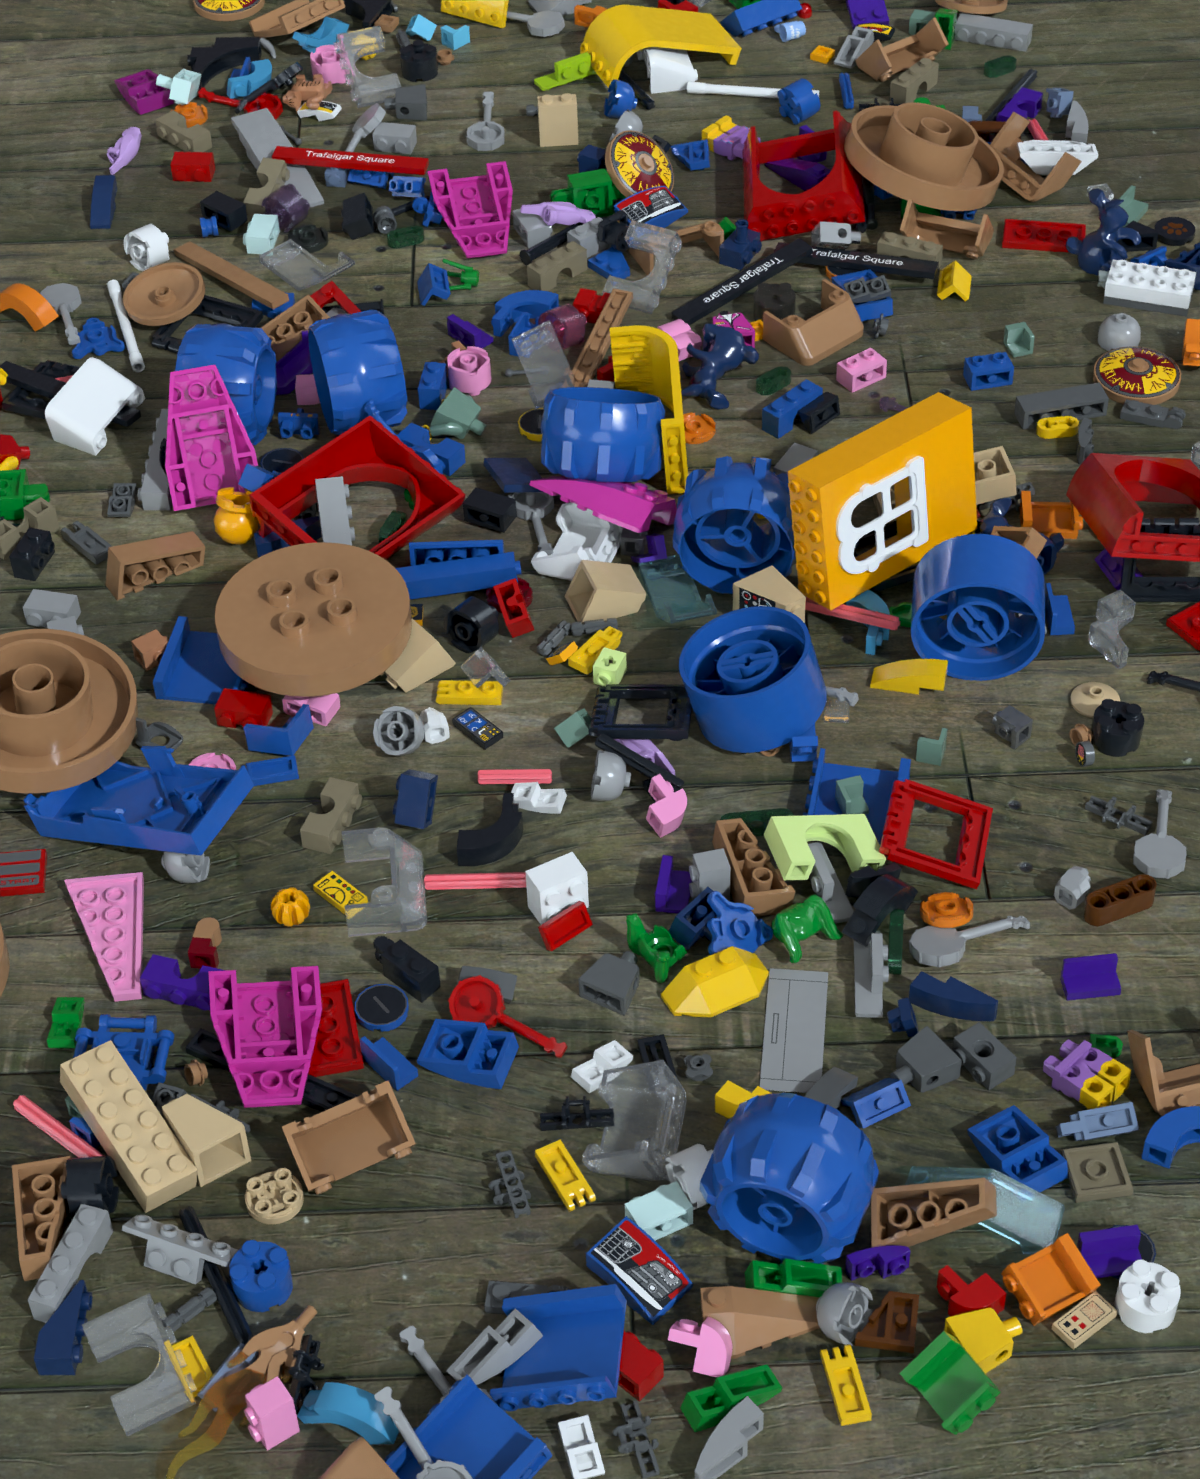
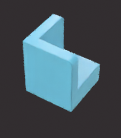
M417 14L411 18L405 32L409 36L418 35L426 41H430L437 25Z
M447 25L441 27L442 44L452 50H456L469 43V26L465 25L457 30Z

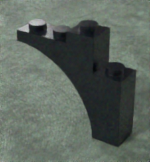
M216 37L215 45H212V47H192L190 55L187 56V62L193 72L201 74L198 91L204 88L216 75L243 65L246 57H250L251 62L261 60L260 37Z

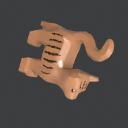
M305 74L296 75V83L292 86L291 91H287L283 96V103L287 104L290 108H295L296 112L301 107V102H306V106L311 110L318 109L320 107L319 103L325 100L333 90L332 82L324 83L322 74H314L313 81H306Z

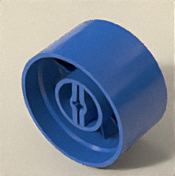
M989 534L957 536L941 542L929 550L918 563L913 578L911 638L919 656L922 659L948 660V676L977 681L1006 677L1023 669L1033 661L1041 650L1045 638V579L1042 567L1035 556L1025 547L1010 539ZM1015 613H1020V614H1022V615H1021L1020 617H1018V618L1015 617ZM947 615V619L943 620L939 616Z
M757 606L723 614L698 629L685 644L679 658L680 675L699 728L710 743L721 749L740 753H754L780 747L791 742L792 737H799L809 730L824 710L827 691L808 628L798 616L787 610L776 607Z

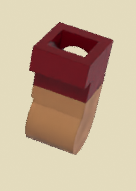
M215 918L201 919L196 925L188 950L191 968L201 969L202 965L218 968L219 958L216 947L220 945L222 935L219 922Z

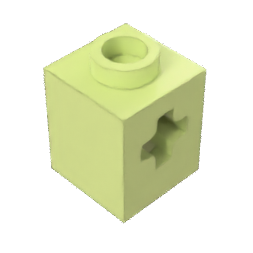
M604 647L593 665L594 684L605 687L606 684H619L627 671L626 653Z

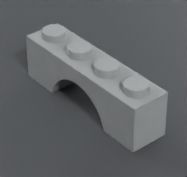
M80 1205L28 1298L34 1320L46 1323L76 1286L79 1274L87 1259L94 1253H102L113 1233V1227L107 1210L89 1205Z

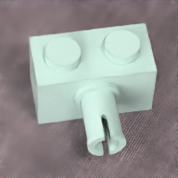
M182 69L173 78L159 74L156 86L170 89L169 99L175 100L174 102L177 104L185 105L197 96L201 74L187 69Z

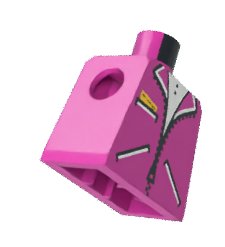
M721 311L718 316L713 317L714 325L735 329L742 333L746 346L755 348V330L742 313L729 314L728 311Z

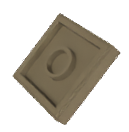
M1118 1142L1061 1150L1060 1155L1067 1160L1068 1181L1075 1203L1133 1195L1134 1189Z

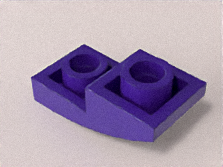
M889 1245L867 1248L846 1255L845 1273L851 1281L859 1277H868L875 1270L879 1272L883 1279L891 1275H899L909 1268L910 1249L908 1246Z

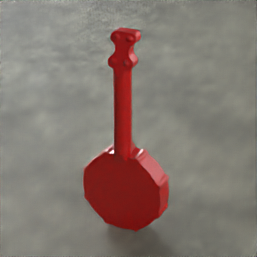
M201 88L198 91V96L207 99L208 102H216L233 107L239 106L241 102L240 100L214 95L213 92H208L205 88ZM267 93L262 94L243 107L245 114L267 108L275 120L283 112L282 103L278 96Z
M481 975L459 981L452 991L450 998H448L453 1020L486 1023L488 1029L494 1028L498 1022L544 1047L547 1053L555 1052L557 1058H561L567 1049L565 1042L557 1043L555 1037L548 1038L504 1014L503 1012L506 1007L501 988L498 984Z

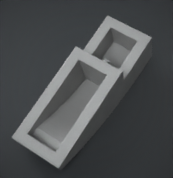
M856 26L852 35L847 36L834 61V65L851 69L857 65L855 60L874 42L873 30Z
M1072 101L1067 119L1065 138H1071V141L1087 144L1089 126L1086 113L1077 101Z
M514 1309L495 1330L488 1325L446 1371L456 1381L462 1380L466 1375H469L474 1383L479 1385L517 1361L543 1335L532 1322L518 1310Z
M748 1396L732 1408L710 1435L700 1454L695 1469V1479H717L747 1457L748 1440L763 1430L764 1413Z

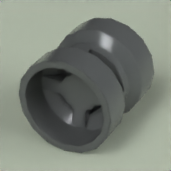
M381 206L374 211L373 217L378 230L383 234L392 233L397 227L392 210L387 206Z

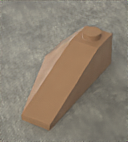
M734 1286L701 1288V1319L703 1323L707 1317H711L719 1321L726 1328L732 1341L731 1359H736L744 1356L746 1351L761 1346L764 1349L771 1346L772 1342L788 1337L791 1339L819 1329L816 1303L820 1297Z

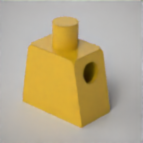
M985 1308L946 1318L944 1331L956 1337L981 1369L987 1373L1012 1356L1014 1343L1012 1338L1022 1334V1327L1016 1317L1001 1321L994 1309Z

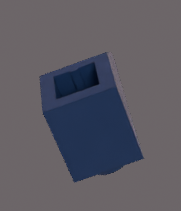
M80 1280L39 1331L34 1354V1361L39 1375H76L77 1364L82 1363L83 1345L81 1341L82 1337L87 1336L88 1320L86 1313L91 1310L93 1301L92 1293L87 1291L84 1280Z

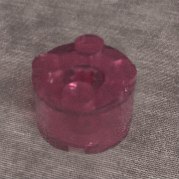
M565 303L540 315L539 331L544 333L546 339L543 341L546 346L552 351L558 352L584 342L587 320L585 315L579 313L570 303Z

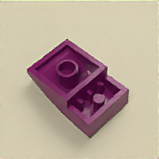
M149 69L114 80L125 100L139 115L174 104V100L169 99L171 90L156 86L158 75Z

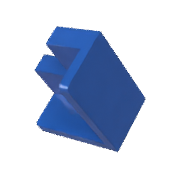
M303 704L296 715L290 717L282 728L246 724L243 728L249 751L293 756L314 727L309 705Z

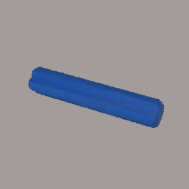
M841 73L839 75L843 105L845 109H853L854 98L850 76L848 73Z

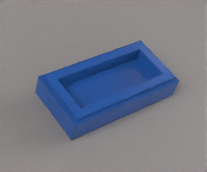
M295 755L246 763L247 772L254 786L299 779Z

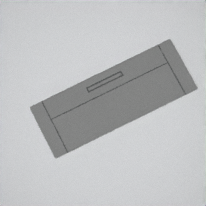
M769 969L760 1075L761 1088L773 1091L807 1093L822 1077L828 972Z

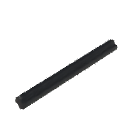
M1029 69L984 121H996L997 114L1004 109L1007 102L1011 101L1013 95L1017 94L1022 87L1028 88L1037 78V70Z
M191 1206L182 1208L179 1211V1216L185 1231L201 1234L204 1238L208 1239L194 1208ZM204 1260L203 1270L217 1296V1300L238 1345L241 1343L246 1345L254 1336L220 1265Z

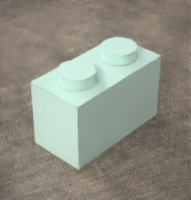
M253 215L251 222H248L247 233L243 235V244L246 245L248 254L271 255L280 233L278 215Z
M677 1181L668 1185H661L655 1191L643 1196L634 1197L625 1203V1217L630 1218L654 1240H658L693 1224V1206Z

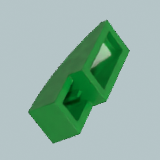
M786 1258L781 1264L752 1260L745 1271V1288L821 1297L831 1285L842 1282L841 1267Z
M768 1364L717 1377L713 1386L687 1392L680 1409L693 1431L699 1432L718 1425L732 1408L747 1396L756 1406H759L780 1393L783 1388Z

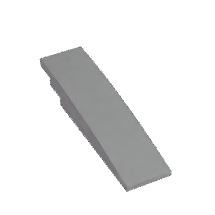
M267 108L231 117L232 125L239 133V140L246 149L247 157L256 170H258L263 157L272 159L276 146L293 147ZM286 164L290 171V177L286 181L283 193L278 199L286 213L290 214L324 204V200L305 166Z

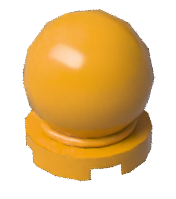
M234 487L218 490L216 504L219 508L214 517L215 531L222 540L229 544H244L252 539L254 533L258 530L259 521L257 517H253L249 495L253 492L245 489V493L234 492Z

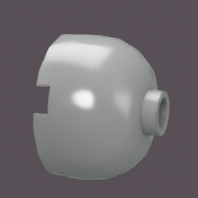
M628 109L627 111L625 110L617 122L615 134L612 133L609 142L623 131L642 133L643 123L640 117Z
M1125 313L1106 317L1098 331V344L1106 351L1121 347H1138L1141 339V328L1138 322Z
M393 706L385 709L379 719H376L373 736L377 746L381 747L388 755L405 756L413 753L420 747L424 739L425 729L423 721L417 713L406 707Z
M598 750L592 778L591 800L611 801L617 799L622 794L624 787H629L631 772H626V763L620 756Z
M164 851L161 862L163 868L177 882L198 883L205 880L208 876L210 859L209 856L205 857L204 853L200 856Z
M841 1282L831 1285L822 1294L816 1303L818 1326L826 1337L844 1345H853L851 1342L856 1337L858 1331L861 1332L869 1321V1317L873 1313V1310L868 1308V1299L873 1301L869 1289L854 1283Z

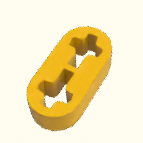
M1072 416L1042 418L1037 422L1036 434L1044 439L1072 437L1078 433L1079 421Z

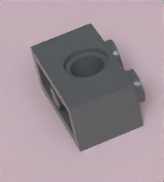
M980 1022L954 1037L952 1051L962 1060L961 1065L971 1073L974 1080L981 1083L988 1090L1014 1075L1017 1057Z

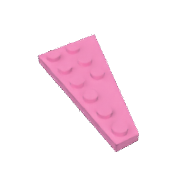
M143 872L65 879L66 888L114 1002L142 999L140 977L142 975Z

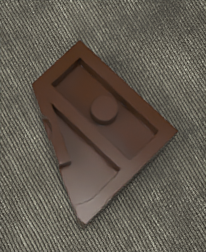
M889 1291L883 1298L881 1306L875 1309L869 1317V1321L864 1329L856 1334L855 1346L914 1353L919 1295Z

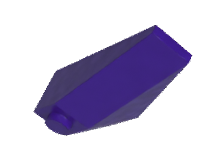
M795 158L765 163L767 168L804 191L816 186L831 172L830 169L820 163Z

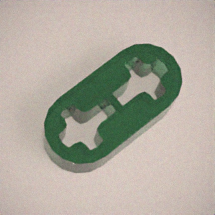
M1002 56L984 64V75L989 78H996L1015 71L1016 58L1013 56Z
M420 226L405 227L387 233L388 246L394 249L420 244L425 239L424 229Z
M781 366L759 376L756 380V392L767 396L788 386L791 383V370Z
M393 510L380 529L379 543L398 531L406 523L407 516L405 512Z

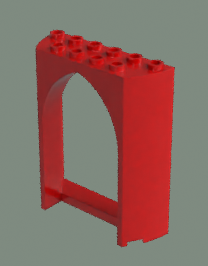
M833 111L834 129L760 143L755 126L750 127L743 147L744 220H747L749 223L748 229L760 232V241L811 232L819 222L848 224L865 222L862 175L852 166L844 151L845 139L851 124L841 116L839 111ZM832 150L836 151L835 164L827 177L816 186L800 194L780 193L769 189L760 181V164Z
M368 416L251 493L249 497L252 515L257 517L261 527L258 530L259 535L264 538L274 531L286 543L293 546L317 543L291 520L317 503L315 479L343 476L344 484L348 485L365 481H380L402 486L409 491L413 500L414 510L410 518L398 531L369 550L386 560L408 545L409 542H412L460 508L466 494L452 484L443 474L435 470L429 462L417 455L412 448L400 441L396 435L388 431L382 423Z
M1091 453L1082 462L1070 482L1066 495L1111 557L1200 562V536L1140 532L1144 512L1135 502L1196 505L1200 510V470L1190 459Z

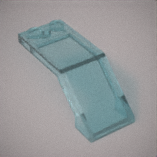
M678 554L667 556L665 559L638 563L640 575L658 619L668 623H675L717 614L711 594L706 595V601L701 600L695 582L682 568V562Z
M911 1166L905 1185L986 1178L996 1186L997 1216L978 1224L1018 1243L1023 1254H1035L1056 1241L1065 1210L1064 1204L995 1169Z

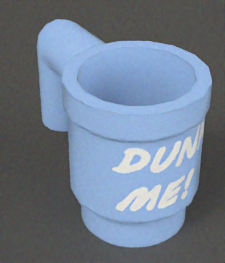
M792 21L776 25L774 31L779 33L783 42H787L804 36L806 28L803 21Z

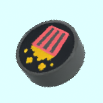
M1089 741L1078 742L1075 754L1081 767L1093 765L1095 761L1093 745Z

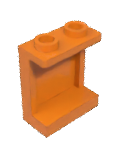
M1021 491V507H1019L1021 527H1033L1037 532L1043 533L1047 537L1052 533H1061L1064 539H1077L1078 530L1083 529V517L1079 516L1080 513L1071 501L1031 502V491Z
M1068 1233L1057 1238L1050 1246L1015 1264L1013 1262L1009 1264L1001 1273L1006 1289L1015 1295L1022 1315L1029 1319L1033 1326L1083 1300L1100 1287L1099 1281Z

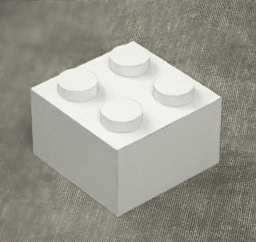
M573 852L525 871L528 907L541 925L578 901L584 902L586 908L589 907L587 871Z

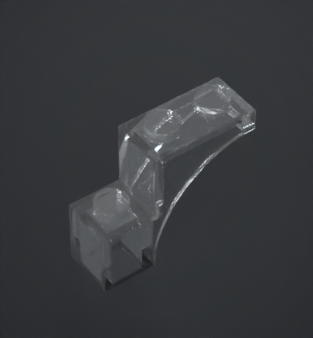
M1121 589L1098 600L1096 610L1098 621L1090 624L1088 637L1090 645L1097 649L1117 669L1126 666L1129 648L1122 641L1119 631L1126 624L1133 621L1136 602Z

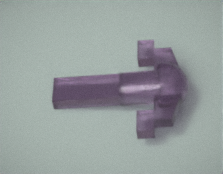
M885 396L879 401L880 408L885 412L889 409L901 412L908 408L897 404L894 397Z

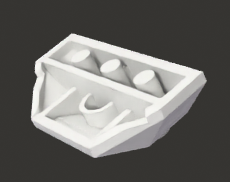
M1059 140L1017 142L1020 157L1036 174L1043 176L1050 174L1065 152L1082 161L1072 175L1077 174L1096 160L1099 155L1095 144L1087 145L1083 142Z

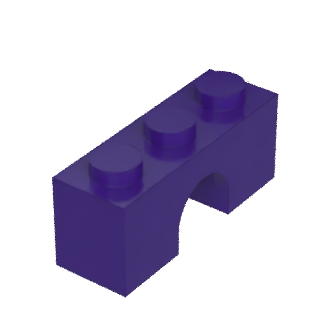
M1022 87L1017 94L1013 95L1011 101L1006 103L1004 109L997 114L996 121L1006 122L1013 112L1026 119L1027 117L1034 119L1042 109L1043 93Z
M153 954L140 977L144 996L171 1001L178 1005L193 1006L201 1010H210L208 971L226 970L202 965L196 976L182 979L177 959Z

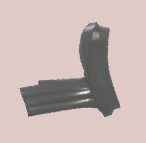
M136 717L138 734L136 744L140 748L142 746H160L151 742L152 738L159 735L169 738V743L165 745L166 748H172L175 751L182 744L183 736L172 726L163 722H153L147 726L146 720Z

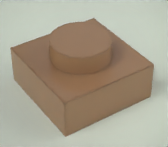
M382 14L375 22V30L385 33L393 32L399 25V17Z

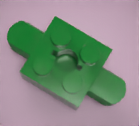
M606 168L567 175L568 188L553 190L550 194L551 202H569L577 208L592 211L597 217L612 215L613 200L626 198L616 188Z
M26 469L0 471V516H4L5 520L24 519L23 507L40 497L47 502L50 501L47 485H29Z

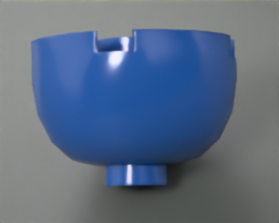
M613 79L607 91L610 92L609 98H605L604 114L606 117L620 119L625 110L631 111L636 108L637 98H635V92L631 85L627 82Z

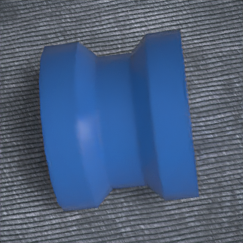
M211 216L210 219L200 218L203 238H206L208 235L219 236L216 216Z

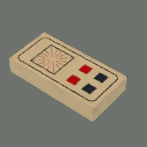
M1094 1291L1052 1324V1330L1074 1350L1117 1316V1310L1097 1291Z

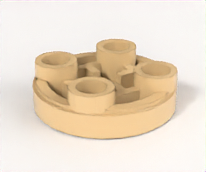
M280 1168L277 1171L253 1177L246 1184V1207L251 1217L258 1222L270 1225L284 1223L296 1216L302 1208L304 1201L302 1185L287 1168Z

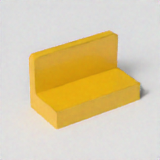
M956 260L940 271L937 296L944 300L956 292L966 302L970 296L972 276Z

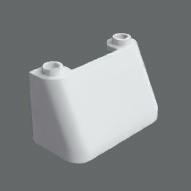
M647 47L637 51L638 60L644 59L647 66V77L650 78L649 90L651 94L687 90L688 82L698 80L697 70L693 69L686 50Z
M91 357L86 360L48 403L45 409V418L54 441L96 456L106 446L107 437L104 430L126 403L130 407L137 408L143 403L145 396L142 388L103 361Z
M572 502L562 504L556 516V523L563 533L553 549V554L548 556L544 551L535 553L531 560L533 568L541 575L572 581L581 560L612 562L621 545L620 537L623 527L592 515L593 510L587 509V511H583L577 508V504Z

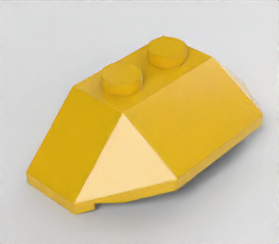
M731 946L684 966L661 993V998L674 1016H682L683 1014L692 1017H714L758 998L769 976V971L755 953Z

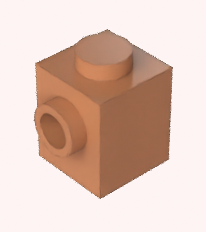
M155 629L132 640L135 659L146 671L159 666L169 639L167 636H162Z

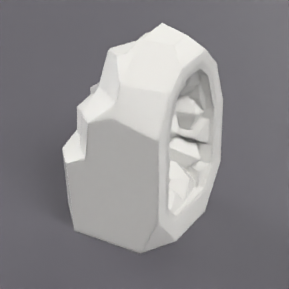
M430 707L421 712L419 717L423 721L425 729V742L434 744L443 742L450 737L449 726L442 712Z

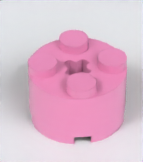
M323 45L316 48L315 53H310L312 76L314 74H322L324 83H328V81H331L332 84L346 83L349 76L346 49L341 47L342 50L337 49L336 45Z
M467 346V350L460 351V348L448 355V378L451 389L455 387L463 393H468L470 396H477L481 390L490 385L491 365L490 357H488L486 350L475 346Z

